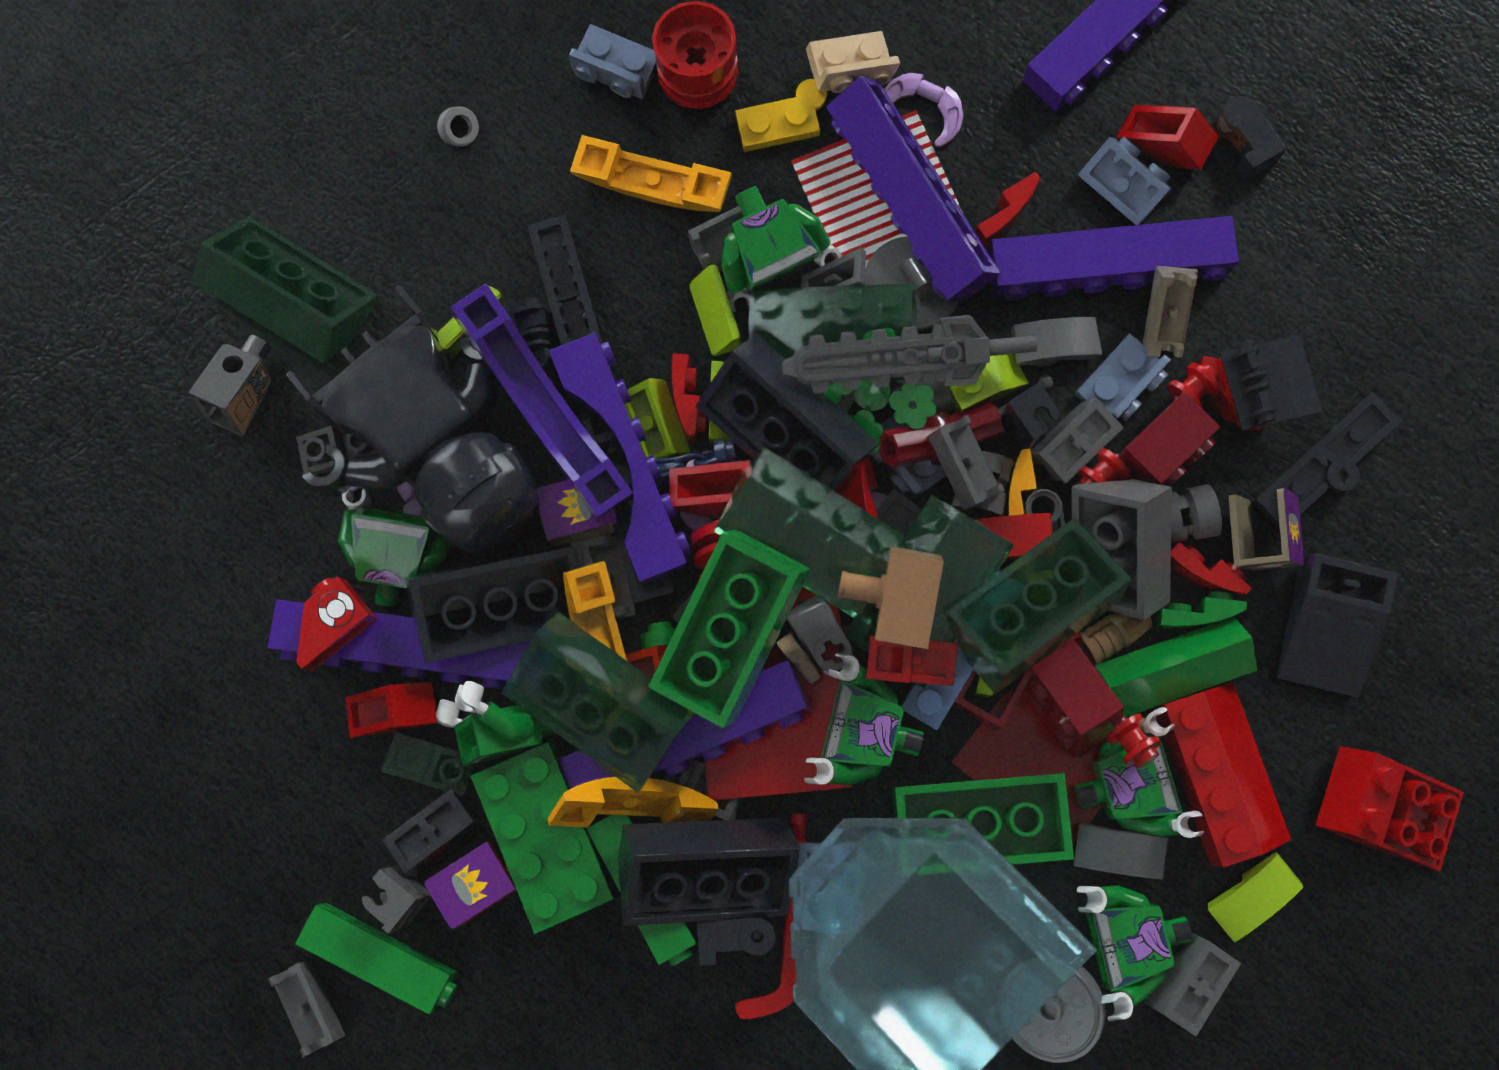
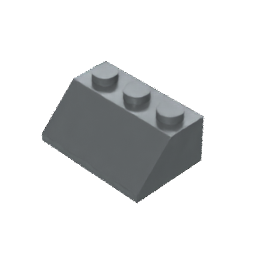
M1135 479L1076 484L1072 486V593L1074 602L1145 620L1170 603L1172 487Z

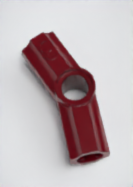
M991 401L953 415H949L947 412H940L927 417V423L920 429H913L907 426L884 431L879 437V452L884 464L888 463L892 468L929 460L932 465L938 466L941 463L930 443L929 434L948 423L951 424L968 415L972 422L969 426L978 444L981 445L1004 435L1001 415Z

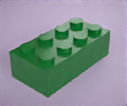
M738 530L722 532L648 687L721 728H725L737 721L811 569Z
M550 742L471 775L534 934L618 897L605 864L587 828L548 825V816L563 793L570 790L558 761L560 756L554 743Z
M1065 773L892 788L899 869L903 874L1074 859Z

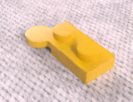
M808 79L798 86L796 97L735 110L744 152L820 136L816 111L825 105L827 91L818 92L815 80Z

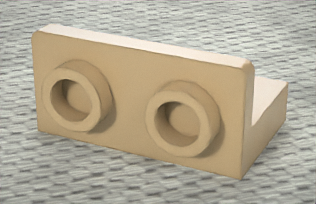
M882 31L809 42L806 48L818 92L832 90L833 93H842L860 76L877 80L881 85H885L892 79L900 66L898 56H889Z

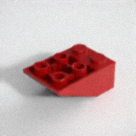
M1340 746L1315 826L1346 839L1440 871L1464 792L1379 753Z

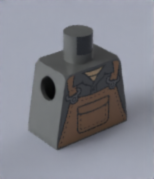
M249 335L241 350L229 344H224L220 347L189 391V394L208 422L241 437L244 436L271 383V378L262 363L271 349V346L266 341L257 336Z

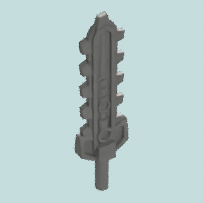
M971 316L940 318L941 324H934L932 333L918 335L916 327L909 326L903 327L901 336L887 337L885 329L872 330L871 338L865 340H856L854 332L841 333L840 341L825 343L823 335L810 336L807 346L801 347L795 352L794 356L782 361V372L784 375L796 377L798 381L804 384L811 385L814 394L827 393L829 383L842 382L845 391L858 390L860 380L872 379L876 388L888 387L890 378L902 376L907 385L919 384L923 374H934L937 382L943 381V386L973 385L986 364L990 362V356L1036 352L1037 338L1033 335L989 340Z

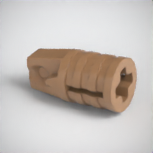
M1116 612L1109 614L1102 621L1096 622L1094 626H1090L1084 632H1080L1083 640L1079 647L1095 667V665L1111 658L1112 655L1121 652L1122 649L1129 647L1153 626L1151 616L1142 620Z

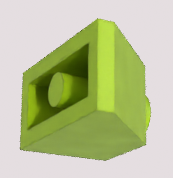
M1014 354L990 356V362L986 364L975 384L945 387L954 400L956 409L953 410V413L956 414L989 401L993 403L1028 386L1029 382L1021 367L1016 364Z

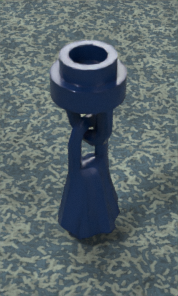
M725 438L713 441L714 451L704 455L699 452H692L672 458H654L662 477L655 480L657 489L663 491L669 487V469L684 467L683 463L694 460V466L739 462L740 459L735 442L733 440L726 441Z

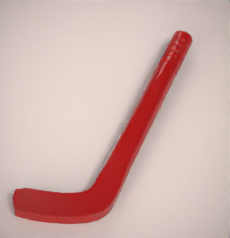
M791 813V830L798 844L805 843L808 814ZM798 862L788 914L785 916L780 985L769 994L735 1003L736 1012L741 1019L763 1017L778 1012L790 1005L796 997L801 932L800 928H796Z

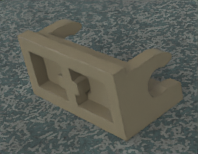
M1156 265L1142 342L1148 356L1160 357L1161 350L1173 352L1175 357L1183 356L1192 300L1197 282V269Z

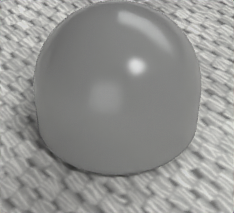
M450 107L440 115L437 129L440 137L447 144L467 146L477 137L479 124L475 114L468 108ZM455 116L463 118L469 127L467 135L462 138L454 136L450 128L451 121Z

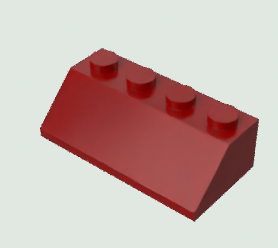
M1233 681L1154 707V710L1161 707L1168 709L1166 712L1157 715L1161 727L1166 728L1175 724L1174 729L1166 733L1164 737L1191 811H1199L1202 816L1193 818L1198 831H1204L1200 837L1211 866L1224 868L1263 855L1291 840Z

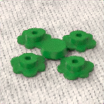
M885 328L887 337H895L893 329ZM872 330L864 335L863 340L871 338ZM872 379L860 380L858 390H854V396L857 403L865 410L859 411L855 416H848L879 443L871 453L875 454L880 449L879 437L883 434L884 429L880 423L875 422L874 415L870 411L883 408L889 401L891 408L896 410L894 418L898 423L907 422L911 428L920 429L927 423V417H931L936 413V405L931 402L934 398V391L926 384L916 386V384L907 385L904 383L902 390L891 394L890 386L876 388ZM842 382L829 383L827 393L824 394L837 404L842 400L843 395H848L853 390L845 391ZM911 401H915L917 403V407H912Z

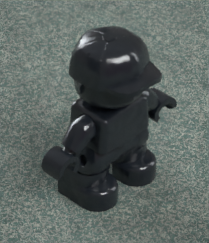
M398 285L395 289L410 307L412 314L410 319L381 341H377L367 331L363 333L362 336L371 348L357 359L344 348L341 352L349 362L348 367L320 390L314 391L309 389L292 371L286 374L298 391L325 420L337 424L356 439L374 448L378 453L375 455L354 456L350 460L335 446L327 444L325 453L335 461L333 471L329 475L320 478L312 471L306 472L302 476L305 481L322 495L329 497L340 496L347 492L350 487L385 493L407 482L410 486L415 487V496L422 508V519L442 539L457 550L472 555L485 553L512 539L526 525L539 503L538 487L516 448L510 443H503L491 433H485V426L482 420L486 418L497 403V379L471 341L468 338H460L461 348L472 364L466 367L461 386L458 389L448 359L439 343L437 330L401 285Z

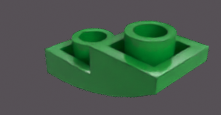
M1213 591L1209 592V597H1204L1195 602V612H1191V605L1169 603L1166 605V609H1161L1153 614L1152 629L1183 630L1207 626L1247 609V602L1234 600L1233 593Z

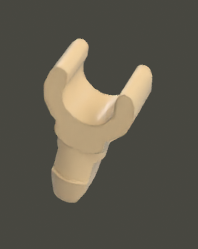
M792 631L776 642L804 679L813 684L821 678L817 665L807 655V652Z

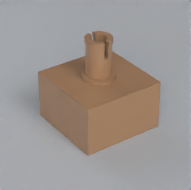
M890 546L886 574H882L881 578L842 571L838 598L876 604L879 613L875 640L928 649L944 561L941 555Z

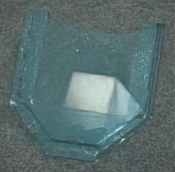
M844 818L789 879V897H793L794 922L791 923L792 959H795L796 983L793 985L795 1003L857 1070H981L1097 951L966 819Z

